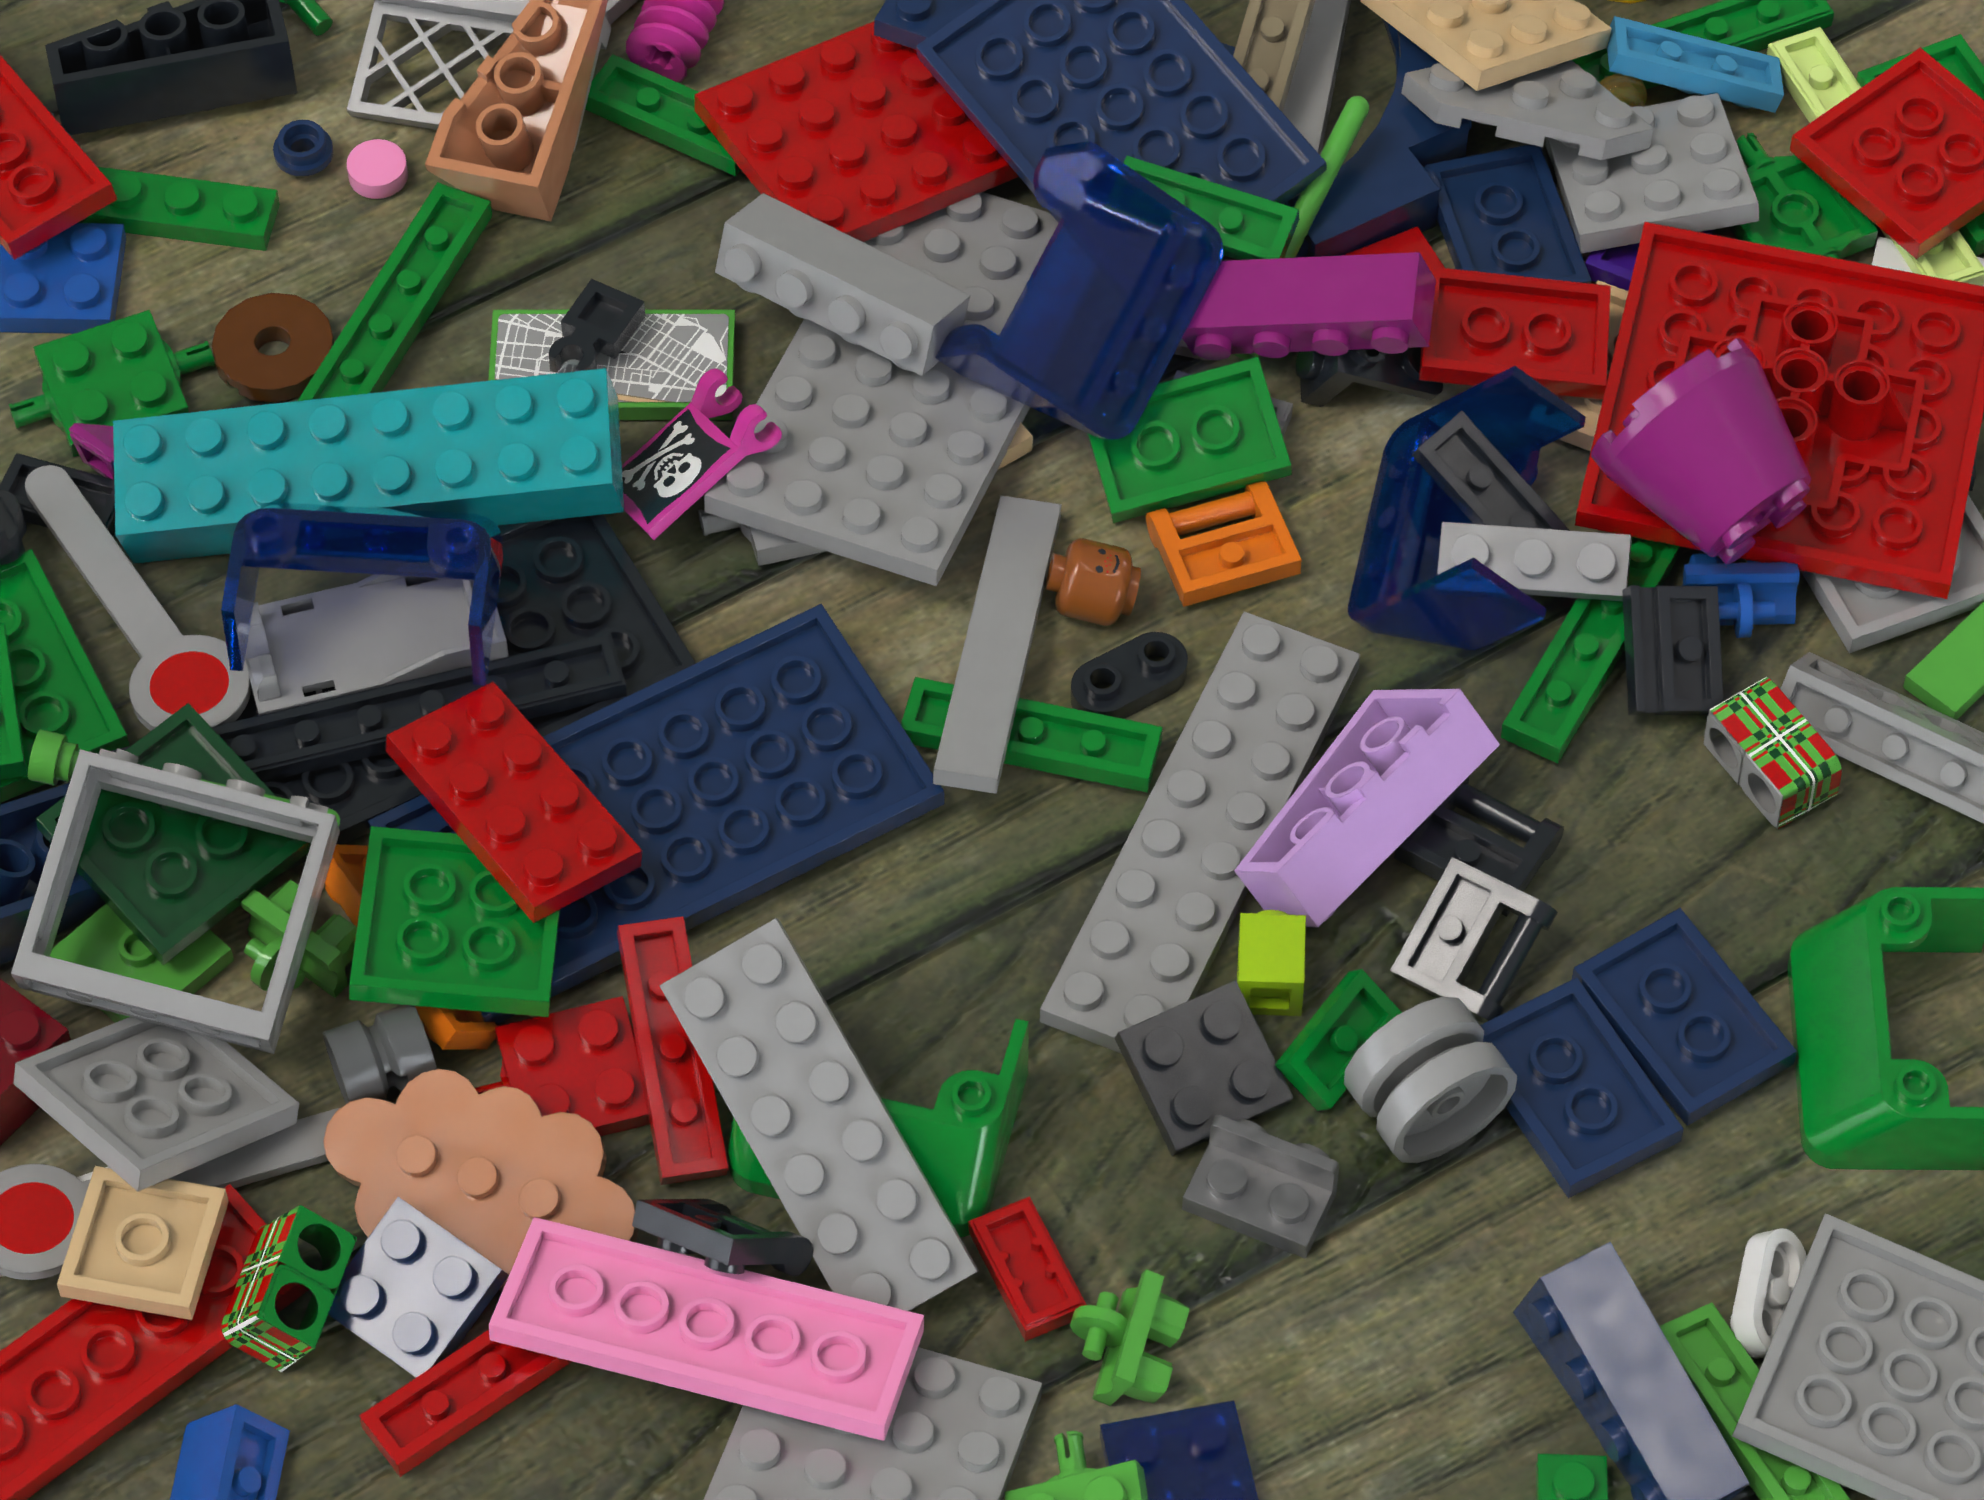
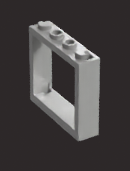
M118 748L116 752L100 749L99 754L80 749L11 971V975L18 987L274 1054L340 833L336 816L327 813L329 807L310 803L307 797L291 796L289 803L264 797L265 790L249 782L229 779L226 786L201 781L202 774L180 764L164 763L162 770L137 764L139 759L137 756ZM101 789L311 843L261 1011L50 957Z

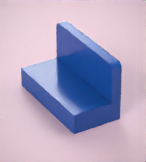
M238 1404L189 1422L183 1436L170 1500H276L290 1430Z

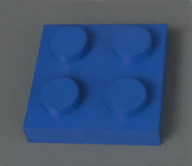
M76 223L15 260L0 244V332L74 334L115 321L126 246L124 225Z

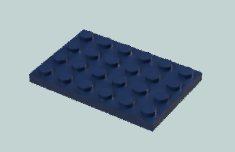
M980 0L915 46L919 60L1134 312L1182 278L1184 262H1205L1216 253L1106 218L1105 207L1126 155L1281 204H1285L1298 195L1313 180L1327 170L1325 160L1184 0Z

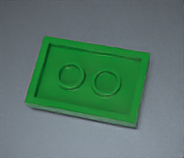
M1259 357L1080 405L1081 415L1113 524L1143 516L1146 513L1163 508L1169 509L1246 488V485L1264 480L1268 482L1292 475L1291 462Z

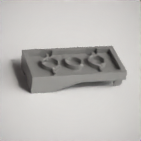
M478 540L415 554L357 583L258 605V602L238 606L236 611H233L259 716L509 657L505 634L497 606L494 603ZM335 687V690L322 693V689ZM316 692L315 695L304 697V693Z

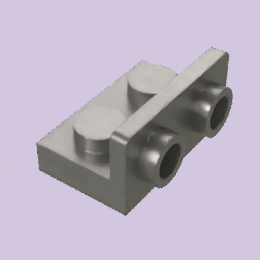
M1216 1115L1210 1127L1209 1145L1183 1196L1182 1210L1306 1259L1336 1196L1339 1163L1330 1159L1324 1151L1306 1143L1295 1145L1269 1135L1261 1126L1246 1119L1231 1120L1224 1116Z

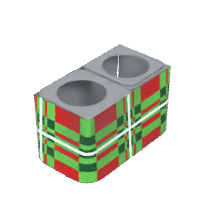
M1764 677L1709 709L1703 744L1734 781L1742 787L1744 793L1777 830L1838 794L1842 767L1837 755L1770 678Z

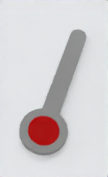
M53 465L42 466L33 470L25 481V490L29 501L140 657L129 682L132 708L139 721L152 731L187 703L211 727L236 721L245 710L251 695V683L246 662L239 651L229 643L215 637L206 635L183 636L64 469Z
M340 1108L298 1119L295 1125L169 1179L224 1188L231 1184L234 1188L329 1161L326 1157L323 1140L327 1124ZM45 1164L19 1165L0 1172L1 1275L14 1279L36 1280L48 1278L61 1272L90 1180L82 1182L76 1176L61 1168Z

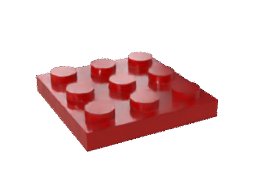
M1921 47L1792 135L1789 151L1915 259L1924 255L1984 212V100Z

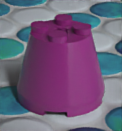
M1735 338L1727 346L1731 352L1716 358L1712 351L1708 349L1659 381L1632 404L1635 409L1623 421L1625 428L1618 436L1612 430L1605 432L1598 439L1591 452L1593 460L1611 481L1708 556L1715 557L1719 555L1726 565L1736 561L1748 552L1756 543L1752 536L1770 522L1776 528H1780L1800 514L1807 506L1802 498L1810 491L1808 485L1811 481L1809 472L1762 366L1754 353L1740 338Z

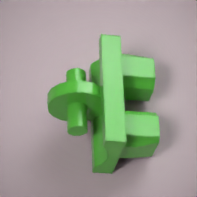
M292 880L287 881L267 898L254 889L241 901L242 908L251 914L247 931L248 935L253 939L248 942L244 949V953L255 961L250 979L256 986L265 991L268 990L299 886ZM333 914L316 932L310 931L294 989L302 984L305 977L334 998L348 986L345 966L352 960L357 932V927L340 914Z
M1145 1269L1141 1274L1138 1287L1127 1288L1122 1293L1117 1312L1116 1307L1119 1298L1110 1292H1101L1096 1306L1085 1305L1075 1309L1070 1327L1079 1338L1085 1340L1083 1356L1094 1361L1101 1360L1104 1349L1107 1347L1093 1393V1400L1111 1406L1122 1395H1126L1154 1404L1165 1394L1173 1370L1172 1363L1144 1352L1146 1340L1148 1338L1171 1348L1179 1340L1185 1328L1190 1310L1189 1307L1160 1292L1165 1276Z

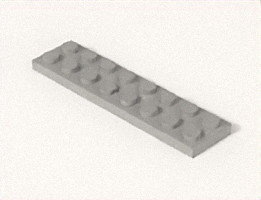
M1243 612L1040 1008L1041 1023L1121 1053L1115 1040L1118 1032L1196 997L1249 891L1234 870L1303 782L1359 669V653Z

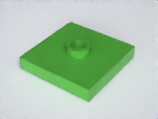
M107 904L55 945L50 954V957L191 994H195L234 961L232 949L209 929L166 964L162 965ZM100 1009L115 1023L129 1017Z

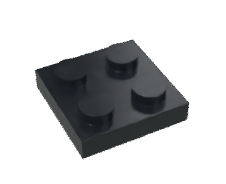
M1236 980L1126 1028L1115 1036L1116 1043L1171 1156L1210 1140V1127L1216 1115H1221L1231 1120L1246 1119L1252 1121L1289 1104L1293 1100V1095L1282 1073L1275 1066L1276 1061Z

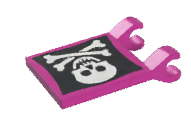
M715 368L707 371L700 378L691 402L622 465L624 511L653 540L664 532L745 456L771 449L781 439V429L774 422L767 423L762 431L754 433L756 425L767 417L765 410L756 404L747 406L739 414L730 438L709 420L710 418L733 412L739 407L743 398L742 393L735 386L728 387L724 394L715 397L717 389L728 380L727 376L720 369Z

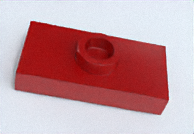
M1030 1196L968 1221L969 1234L1025 1342L1071 1323L1075 1309L1087 1305Z

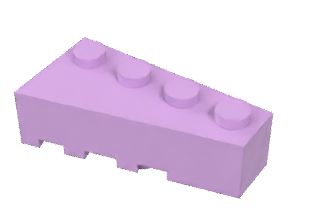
M1461 689L1373 690L1234 871L1263 910H1279L1288 915H1306V927H1319L1333 915L1336 909L1500 744Z

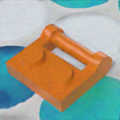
M1265 480L1246 485L1245 492L1179 511L1169 513L1166 508L1146 513V524L1150 539L1154 547L1158 548L1183 607L1301 574L1302 559ZM1247 516L1253 517V519L1225 526L1222 528L1186 537L1183 539H1180L1179 537L1183 534L1198 531L1201 529L1237 520Z

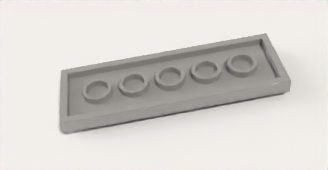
M773 919L659 985L798 1232L812 1243V1256L832 1292L911 1311L979 1271L779 919Z

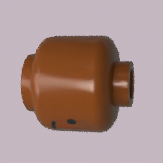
M1078 538L1068 546L1065 556L1053 554L1046 577L1045 590L1056 592L1055 606L1060 615L1102 626H1110L1119 619L1121 614L1130 616L1139 588L1141 568L1132 566L1131 554L1125 548Z

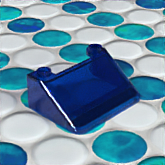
M1086 141L1046 148L1036 167L1033 185L1039 204L1059 216L1061 220L1001 333L997 335L985 326L978 324L961 325L947 335L935 358L972 381L1103 440L1120 439L1130 434L1136 427L1222 262L1223 242L1213 225L1097 144Z

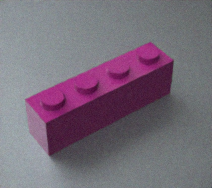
M1420 252L1184 262L1175 329L1194 356L1198 355L1209 360H1223L1230 357L1231 354L1251 353L1268 358H1281L1287 356L1289 352L1316 351L1323 355L1339 356L1346 354L1348 350L1375 349L1383 353L1398 354L1405 352L1408 348L1429 347L1436 279Z

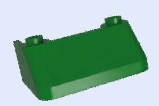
M1886 888L1805 930L1795 938L1788 959V981L1793 1046L1797 1051L1795 1072L1800 1137L1804 1152L1816 1164L1829 1169L1984 1170V1107H1950L1947 1081L1936 1067L1921 1060L1892 1059L1883 952L1981 953L1984 945V888Z
M1015 1019L999 1075L978 1070H965L953 1074L942 1084L934 1109L881 1098L960 1237L970 1235L968 1221L985 1215L990 1210L1028 1077L1029 1021ZM733 1117L728 1148L731 1177L740 1188L747 1192L780 1199Z

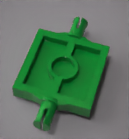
M1747 133V138L1742 135L1736 140L1743 162L1748 168L1747 173L1759 204V221L1729 227L1738 240L1837 259H1843L1875 246L1878 230L1872 221L1795 155L1769 157L1754 133Z
M147 310L33 346L36 361L43 376V394L17 403H10L8 406L16 429L51 417L53 422L64 432L72 455L76 457L79 456V453L70 437L69 428L74 423L113 426V421L189 413L188 405L181 390V375L208 366H215V360L208 341L173 352L171 347L160 337L151 311Z

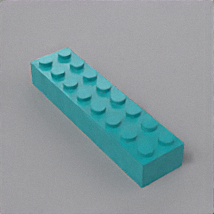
M606 368L113 421L115 536L133 564L244 552L235 536L233 537L237 523H240L249 530L255 531L251 540L250 551L624 512L618 397Z

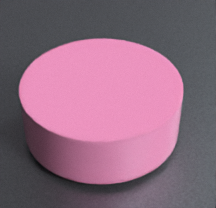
M382 139L365 141L356 146L347 158L349 183L353 190L361 196L371 199L387 198L399 192L407 182L408 170L405 154L398 145L391 141Z

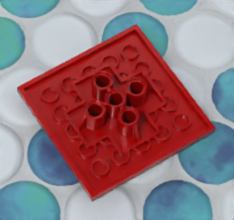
M1644 222L1591 452L1598 439L1605 432L1612 430L1616 436L1625 428L1623 421L1635 409L1632 404L1659 381L1708 349L1712 351L1716 358L1731 352L1727 346L1735 338H1740L1759 360L1811 477L1808 485L1810 491L1802 498L1807 505L1804 510L1780 528H1776L1770 522L1752 536L1756 543L1740 558L1761 563L1798 564L1799 570L1948 599L1984 412V286ZM1590 452L1578 503L1575 526L1616 534L1631 535V537L1701 550L1611 481L1593 460Z

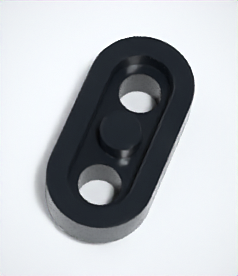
M1149 632L1086 662L1075 671L1071 680L1072 708L1125 719L1176 693L1184 685L1187 677L1188 655L1184 645L1170 634ZM1159 656L1165 659L1162 661H1151L1148 657ZM1098 682H1107L1112 686L1106 689H1099L1093 685Z

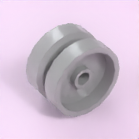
M1439 997L1422 1002L1397 1015L1365 1041L1355 1052L1345 1069V1087L1369 1117H1377V1132L1392 1153L1402 1163H1420L1439 1157L1462 1145L1484 1129L1505 1108L1515 1092L1517 1083L1516 1073L1492 1043L1483 1042V1028L1460 998Z

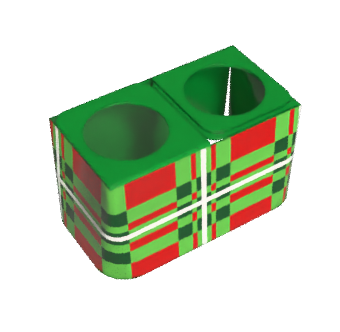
M302 1205L262 1226L255 1235L222 1320V1332L225 1339L232 1346L280 1372H283L297 1360L315 1350L357 1237ZM298 1238L313 1245L319 1251L322 1258L321 1271L312 1269L302 1260L298 1251ZM279 1261L282 1262V1263H284V1264H286V1265H279V1266L277 1267V1264H278ZM288 1283L302 1284L312 1292L299 1330L286 1326L279 1319L275 1309L276 1295L280 1288Z

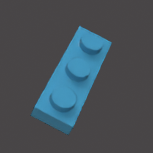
M1614 16L1610 24L1612 30L1607 46L1610 72L1621 74L1632 80H1646L1677 88L1688 94L1709 95L1718 93L1721 100L1732 102L1737 106L1743 108L1753 107L1773 113L1776 112L1784 97L1780 59L1778 57Z

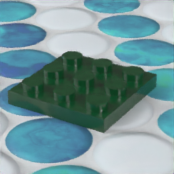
M189 703L125 750L139 758L137 764L162 770L164 763L180 764L202 774L201 779L225 785L229 779L241 780L263 788L265 794L275 796ZM101 789L76 871L161 964L164 965L239 907L241 901L252 890H261L309 852L311 843ZM65 797L36 818L38 830L50 843L54 836Z

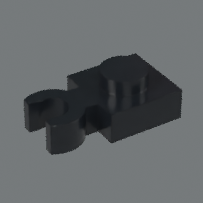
M591 279L561 320L563 337L556 340L550 347V371L557 373L563 363L572 359L580 361L576 371L597 369L596 357L599 353L615 359L645 318L644 301Z

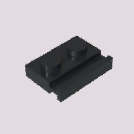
M1630 585L1623 589L1628 715H1638L1640 713H1655V715H1709V709L1724 701L1718 586L1640 587V585Z

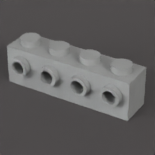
M764 193L737 212L724 224L715 273L737 283L743 290L757 293L789 309L795 316L809 319L839 334L847 342L861 345L891 360L899 368L913 371L921 376L959 345L970 300L969 294Z

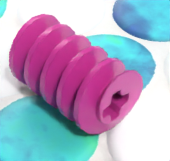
M645 0L642 5V11L634 23V29L626 40V53L630 61L675 82H682L687 76V69L695 67L700 60L701 49L705 47L709 40V32L712 31L717 22L716 15H719L723 9L724 0Z

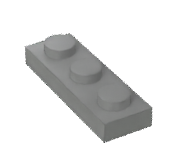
M1442 522L1437 586L1440 589L1623 601L1622 590L1628 587L1631 535Z

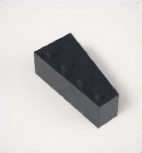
M194 0L175 8L171 6L169 1L147 8V13L139 21L124 25L116 19L45 45L61 126L70 136L297 93L290 44L279 0Z

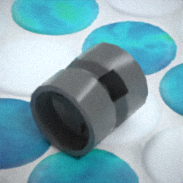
M401 1005L377 1013L374 1024L369 1027L357 1020L323 1032L326 1050L345 1104L363 1098L386 1100L389 1088L395 1087L402 1092L407 1083L421 1073L437 1069L423 1024L415 1006Z

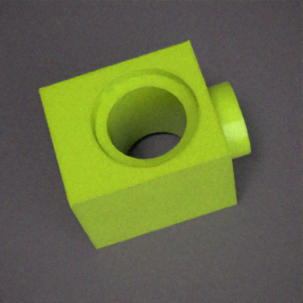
M1279 910L1240 913L1237 984L1253 1015L1302 1016L1305 980L1306 915H1288Z

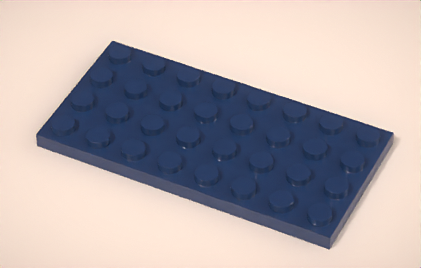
M822 603L543 737L642 849L641 867L560 909L551 998L622 963L617 937L618 925L684 916L686 931L945 804L943 788L941 785L933 784V773ZM423 794L368 820L370 829L371 826L456 834ZM478 1011L484 1022H495L496 1025L517 1015Z

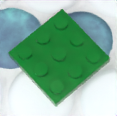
M371 826L349 983V1000L549 1017L560 910L533 923L455 833Z

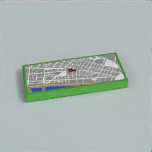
M493 310L488 381L556 374L550 371L549 350L556 340L563 337L561 320L569 310ZM645 310V318L615 359L599 353L596 357L597 369H607L617 394L619 420H672L691 402L700 378L710 369H720L728 378L727 382L717 389L715 397L721 396L728 387L734 386L735 310ZM575 359L566 361L557 373L575 372L580 361ZM733 412L710 418L709 420H733Z

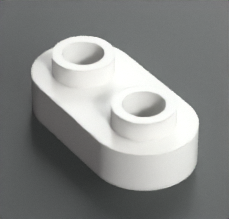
M1780 1228L1755 1234L1749 1239L1745 1248L1730 1326L1736 1339L1740 1341L1750 1357L1755 1359L1765 1358L1807 1257L1801 1241L1788 1229Z

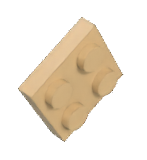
M95 1166L57 1282L60 1296L192 1320L229 1202L226 1189L166 1179L137 1192L111 1168Z

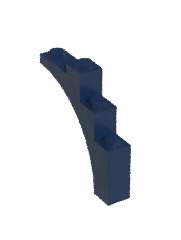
M1384 19L1382 20L1395 56L1396 83L1394 92L1377 127L1356 154L1341 166L1295 258L1342 256L1417 226L1421 232L1435 227L1439 191L1442 189L1434 171L1429 166L1424 165L1466 157L1468 132L1472 128L1471 120L1462 118L1460 128L1437 124L1401 94L1405 73L1429 68L1440 62ZM1299 195L1284 205L1294 207Z

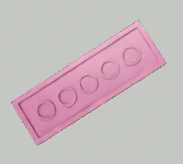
M536 1217L533 1218L489 1322V1337L491 1341L882 1441L885 1440L924 1332V1315L747 1270L742 1274L724 1273L706 1267L704 1265L705 1260Z

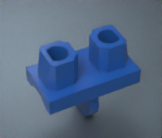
M1693 554L1689 564H1684L1682 586H1718L1720 625H1734L1736 638H1751L1753 625L1795 624L1796 592L1800 576L1798 564L1787 562L1761 563L1747 560V563H1730L1726 565L1717 556L1710 557L1707 554Z

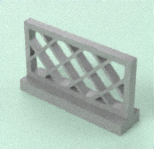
M374 0L347 112L351 117L437 130L443 112H427L418 98L445 80H448L461 99L464 92L453 75L481 56L485 59L489 55L487 52L506 41L514 31L512 23L530 0ZM605 16L573 152H575L600 49H607L612 27ZM387 20L411 24L418 37L389 56L382 45ZM419 25L428 26L432 28H430L426 32H423ZM452 30L466 32L474 45L445 64L432 44ZM475 34L487 35V37L479 41ZM427 48L440 68L410 87L397 67ZM380 52L384 60L376 64ZM390 71L393 72L405 90L384 105L367 102L371 84ZM413 102L417 110L404 107Z

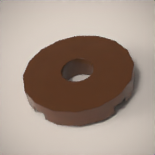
M268 293L247 298L228 310L215 328L212 350L218 375L226 385L228 381L231 386L238 389L240 395L250 400L280 402L301 396L333 346L334 338L329 319L314 303L293 294ZM272 341H281L289 345L284 352L273 356L259 352V349L264 344Z

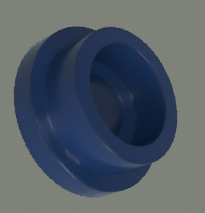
M292 121L280 130L274 142L273 153L275 162L281 170L290 175H314L325 169L331 162L333 157L332 140L328 133L313 121Z

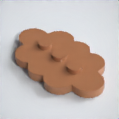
M436 1069L421 1073L408 1082L399 1095L396 1104L374 1098L350 1101L337 1110L327 1124L323 1140L326 1157L341 1178L359 1187L355 1212L357 1222L367 1237L370 1236L397 1197H400L501 1268L508 1275H510L534 1217L632 1242L637 1241L639 1229L632 1226L636 1206L624 1188L603 1178L607 1155L604 1142L592 1123L577 1114L565 1112L542 1116L530 1095L518 1088L502 1086L478 1094L469 1079L459 1073ZM507 1279L505 1280V1282L503 1283V1285L500 1287V1289H499L500 1291H503L504 1286H505V1284H506V1282H507Z

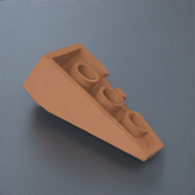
M530 0L512 23L514 31L492 58L487 55L477 68L478 77L460 100L454 98L443 112L425 163L427 171L461 191L491 201V208L496 211L551 222L570 168L608 0Z

